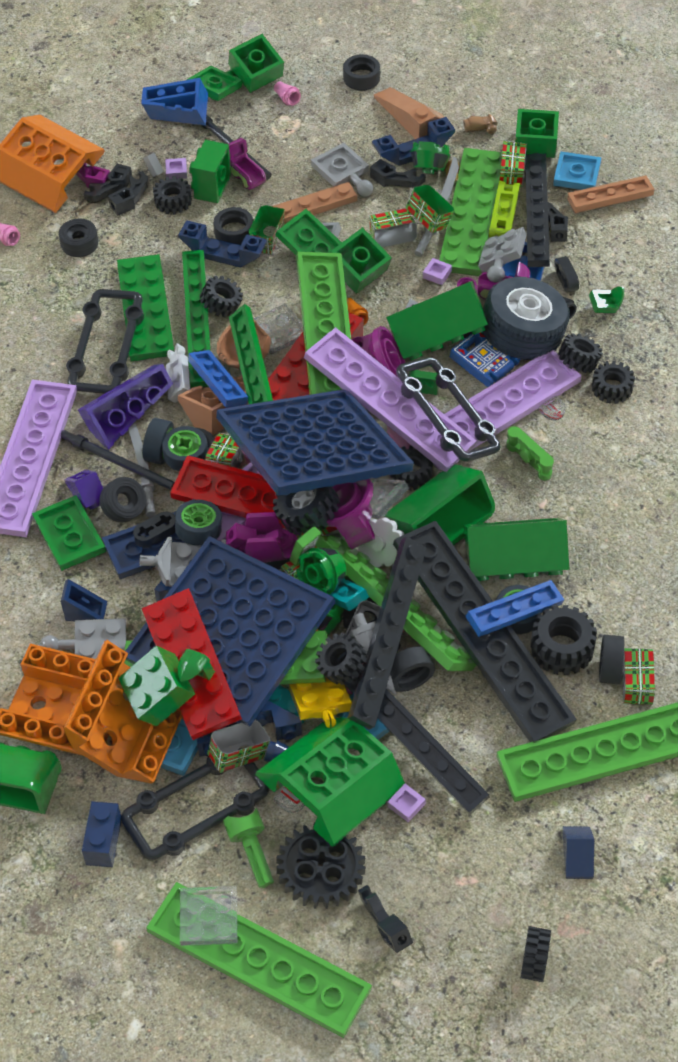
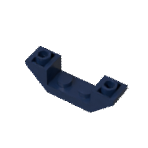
M447 117L428 122L426 136L397 145L393 137L388 135L372 140V145L382 158L401 166L412 162L410 150L413 148V142L418 144L419 141L434 142L443 147L455 133V128Z
M186 220L178 234L179 239L192 251L204 250V259L239 268L259 258L267 244V239L246 235L241 245L209 238L205 224Z
M270 701L265 704L255 719L262 727L273 723L276 740H291L302 735L300 717ZM237 721V722H234V723H232V724H230V725H228V726H225V727H223V728H226V727H229V726H233V725L239 724V723H241V722ZM213 732L196 739L199 757L208 756L207 752Z

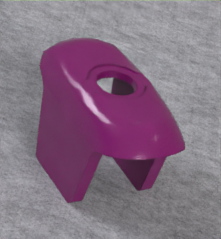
M275 512L248 513L246 515L244 526L256 529L257 535L267 534L276 529L281 530L282 537L290 533L282 528ZM291 533L293 534L294 543L286 549L281 548L276 537L248 538L244 553L263 563L288 560L298 538L294 533Z

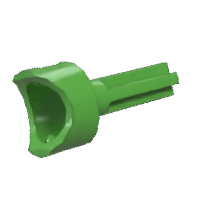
M256 808L253 814L246 817H226L223 823L230 842H242L258 887L265 888L273 884L274 879L257 838V835L265 828L258 809Z

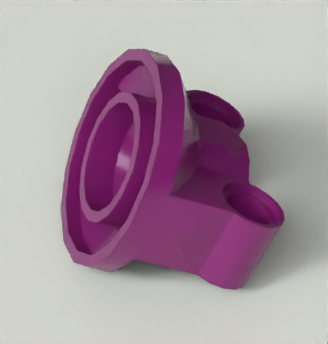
M377 327L368 335L351 339L396 376L397 367L406 363L395 338L386 327Z
M365 479L354 483L349 482L333 486L338 494L340 503L337 504L339 507L338 512H333L335 515L334 519L327 520V527H336L351 549L375 540L374 531L369 523L372 517L370 505L373 496L372 481Z

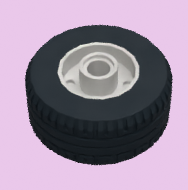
M512 277L495 284L488 292L483 306L488 324L484 326L486 330L482 332L488 342L498 351L514 358L532 360L538 356L546 355L552 350H557L567 329L570 311L565 299L552 286L534 278Z

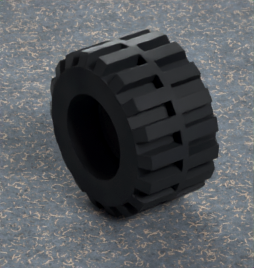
M558 605L552 606L551 611L545 609L542 615L539 614L532 629L530 643L532 657H536L535 661L538 665L543 664L544 670L548 672L551 669L553 674L556 675L559 672L569 675L570 671L576 674L580 672V667L585 669L588 666V662H591L597 639V629L594 627V621L587 619V613H580L579 608H568L569 605H563V608H559ZM555 636H567L573 639L575 643L568 645L559 644L552 638Z

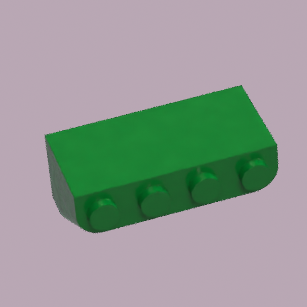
M473 281L386 317L403 359L409 357L410 361L423 356L421 352L427 349L434 352L443 348L442 343L451 340L453 344L465 339L463 334L471 331L473 335L486 330L484 326L488 324Z
M454 464L447 472L442 471L383 514V517L395 521L397 530L404 532V535L436 521L454 546L464 538L463 525L484 523L494 514L495 502L482 471Z
M546 518L463 525L468 567L478 581L489 580V576L499 575V579L514 578V574L523 573L524 577L539 576L538 572L548 571V575H562L563 570H570L567 520Z
M0 742V806L46 814L62 769L56 754L47 750L39 752L30 750L25 746L19 745L14 747Z

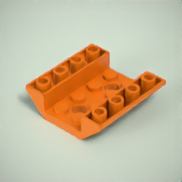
M40 114L22 117L0 143V183L56 213L68 199L64 190L66 185L84 163L93 167L105 150ZM31 141V144L29 146H22L24 142ZM64 159L61 164H54L56 160Z
M105 640L63 729L73 750L117 777L152 784L156 779L182 718L180 708H178L158 726L137 719L130 702L124 698L123 687L118 679L130 668L124 663L128 653L112 642ZM104 733H107L111 736V746L107 745L104 742Z
M30 644L21 662L24 676L8 710L0 709V735L81 755L73 750L63 728L96 659ZM43 701L46 703L41 709L32 708L36 702ZM104 733V735H103V739H104V742H105V743H106L107 738H108V736H109V734H107V733Z

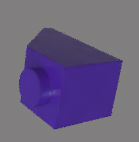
M83 470L64 479L74 496L77 495L84 508L89 507L91 510L100 506V494L103 486L95 471Z

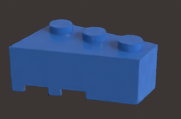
M200 78L143 88L141 104L150 119L206 125L208 92Z

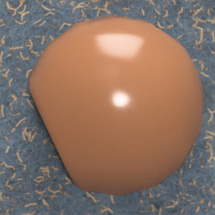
M254 320L264 360L269 354L272 341L269 335ZM229 325L217 342L216 352L219 359L226 365L240 369L231 325Z

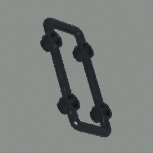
M98 289L92 294L91 300L84 304L82 311L85 321L76 353L66 364L69 372L67 384L76 385L79 392L105 394L128 378L129 369L126 362L136 325L141 324L144 319V313L141 308L143 297L139 292ZM100 298L134 300L133 305L125 310L128 324L118 360L112 363L109 369L113 378L111 385L77 382V379L82 377L86 371L83 358L93 323L99 320L102 314L99 306Z
M432 357L404 363L397 367L396 374L403 383L401 385L402 395L408 399H415L442 436L440 438V446L444 451H453L458 459L464 462H470L499 452L501 446L499 440L494 435L495 426L490 421L481 418L454 382L456 375L452 370L444 368L437 359ZM429 366L432 367L437 373L435 377L436 385L441 389H449L476 425L474 429L475 437L479 441L487 440L490 445L465 452L460 446V435L446 427L420 392L422 389L420 381L414 377H409L406 372Z
M209 756L206 759V764L158 791L144 790L139 793L136 803L127 807L122 812V824L140 853L146 859L156 860L165 854L177 856L184 851L185 843L222 823L228 816L232 817L236 814L246 816L251 814L255 809V803L268 795L270 788L256 776V772L259 770L256 764L252 762L244 765V767L259 787L258 790L253 793L239 792L235 795L232 805L182 833L176 831L167 833L163 838L162 844L154 849L150 848L132 817L140 812L143 814L154 813L158 809L160 801L210 773L213 775L225 773H220Z

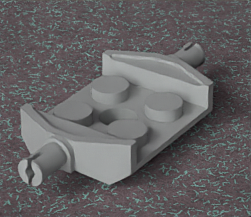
M168 537L158 555H140V566H155V570L159 571L164 585L173 586L202 545L194 546L187 543L172 542V537Z

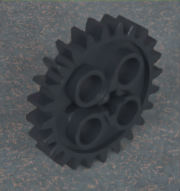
M303 825V833L294 829L293 839L286 836V846L280 845L279 854L281 855L276 857V864H278L276 866V874L280 875L279 884H286L285 893L294 891L293 901L302 897L303 906H306L309 901H313L314 909L318 907L319 902H323L325 909H328L329 901H333L336 906H339L340 897L349 901V892L356 894L357 885H362L363 876L361 875H365L366 869L363 866L366 858L361 855L363 848L362 846H356V837L348 840V835L332 847L314 829L309 830L306 825ZM313 849L315 852L305 853L303 850ZM338 852L341 853L342 856L335 857L332 856L331 853ZM307 873L310 874L311 877L302 878L299 875ZM336 877L339 880L336 882H331L327 880V878Z

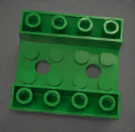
M334 717L336 720L334 727L330 724V728H328L325 722H322L256 772V776L274 793L285 786L317 816L313 829L332 847L385 805L405 784L393 753L360 724L348 718ZM348 749H355L360 753V755H351L348 752ZM319 777L324 781V783L315 784L314 782H312L311 778Z

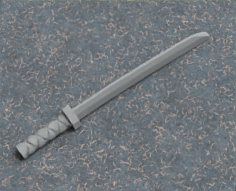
M456 157L452 159L441 196L447 201L459 169ZM424 227L425 234H423L414 252L415 255L419 257L423 255L431 236L437 232L431 233Z
M134 422L128 428L137 462L138 465L149 469L147 461H144L142 456L143 445ZM141 477L142 483L140 485L146 494V516L153 517L156 514L153 499L155 485L154 482Z

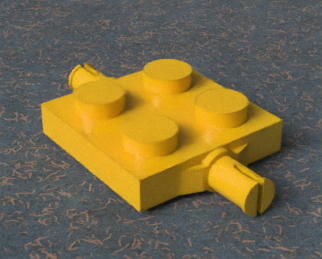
M326 678V682L289 684V691L301 720L323 718L326 727L330 728V724L332 727L336 725L334 715L350 711L352 702L345 686L340 683L335 684Z

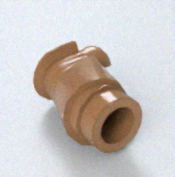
M491 114L484 117L470 116L463 120L466 132L486 129L488 134H493L497 131L496 126L498 123Z

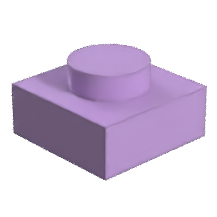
M186 158L165 159L166 177L169 176V179H172V176H176V179H179V177L187 178Z
M432 258L423 271V278L443 285L452 272V265Z
M404 784L388 801V808L409 822L426 804V799Z

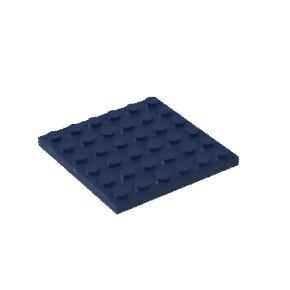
M345 389L217 410L216 418L278 496L300 491H311L322 487H333L349 482L354 483L365 479H376L392 474L397 475L413 470L414 462L354 396Z
M209 536L163 599L189 588L242 717L239 722L250 727L335 604V599ZM147 622L125 650L128 653L126 660L132 664H135L156 646Z

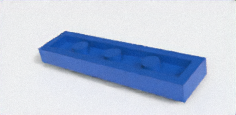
M210 350L189 353V363L225 408L247 405L248 396Z
M552 580L470 610L466 618L478 637L540 614L545 609L550 610L552 606H560L564 598Z

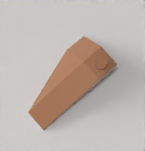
M391 87L374 94V98L414 139L427 135L428 122L444 117L440 112Z
M242 375L233 377L246 393ZM198 386L178 395L179 403L195 428L205 429L212 435L225 429L216 418L217 410L224 409L225 406L210 388L203 389L201 386Z

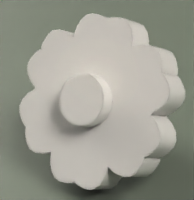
M386 517L379 520L372 519L369 523L374 531L375 540L359 546L358 551L366 554L371 559L370 563L374 567L391 566L394 564L397 550L393 546L394 539L403 536L404 532L397 530L396 522Z

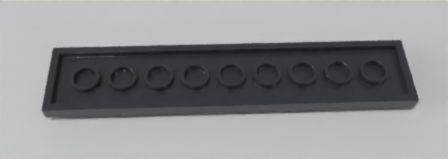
M434 521L394 539L393 546L397 551L401 539L406 536L427 548L418 582L529 742L535 743L538 740L548 738L575 724L576 717L510 625L478 637L467 620L466 615L468 611L493 601L438 523Z

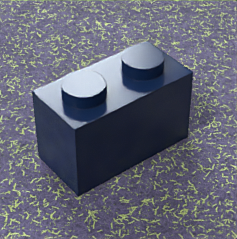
M91 801L82 846V854L87 866L113 868L121 827V812L118 803Z

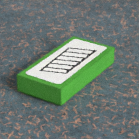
M312 527L296 541L290 556V561L295 566L300 563L301 559L298 558L309 548H315L321 534L316 527Z

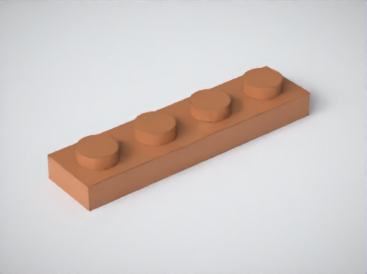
M647 175L570 192L568 193L567 200L574 213L653 196L655 189Z
M346 182L274 205L273 207L285 209V225L304 209L316 215L356 202L357 194L351 184Z

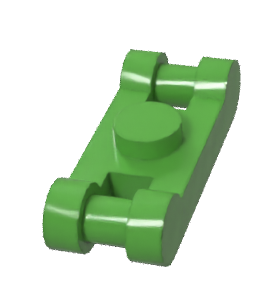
M510 427L507 432L506 448L511 452H517L524 462L529 463L536 469L539 479L543 481L550 480L554 459L519 427Z

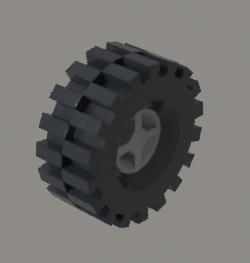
M333 487L316 488L311 491H300L288 495L278 496L275 494L278 499H273V510L276 516L290 533L294 532L298 536L302 532L305 534L312 527H316L319 530L318 527L323 525L325 528L328 525L327 520L334 519L335 515L333 512H338L339 507L337 504L340 503L338 494Z

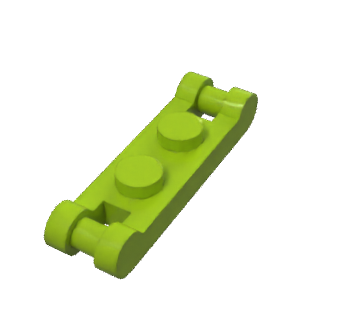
M499 181L489 238L499 237L512 229L520 183L506 184V181Z

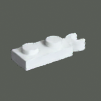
M178 343L175 345V352L168 350L167 357L170 359V362L166 364V371L173 382V385L168 389V399L174 403L178 401V395L190 390L188 357L184 355L185 348Z

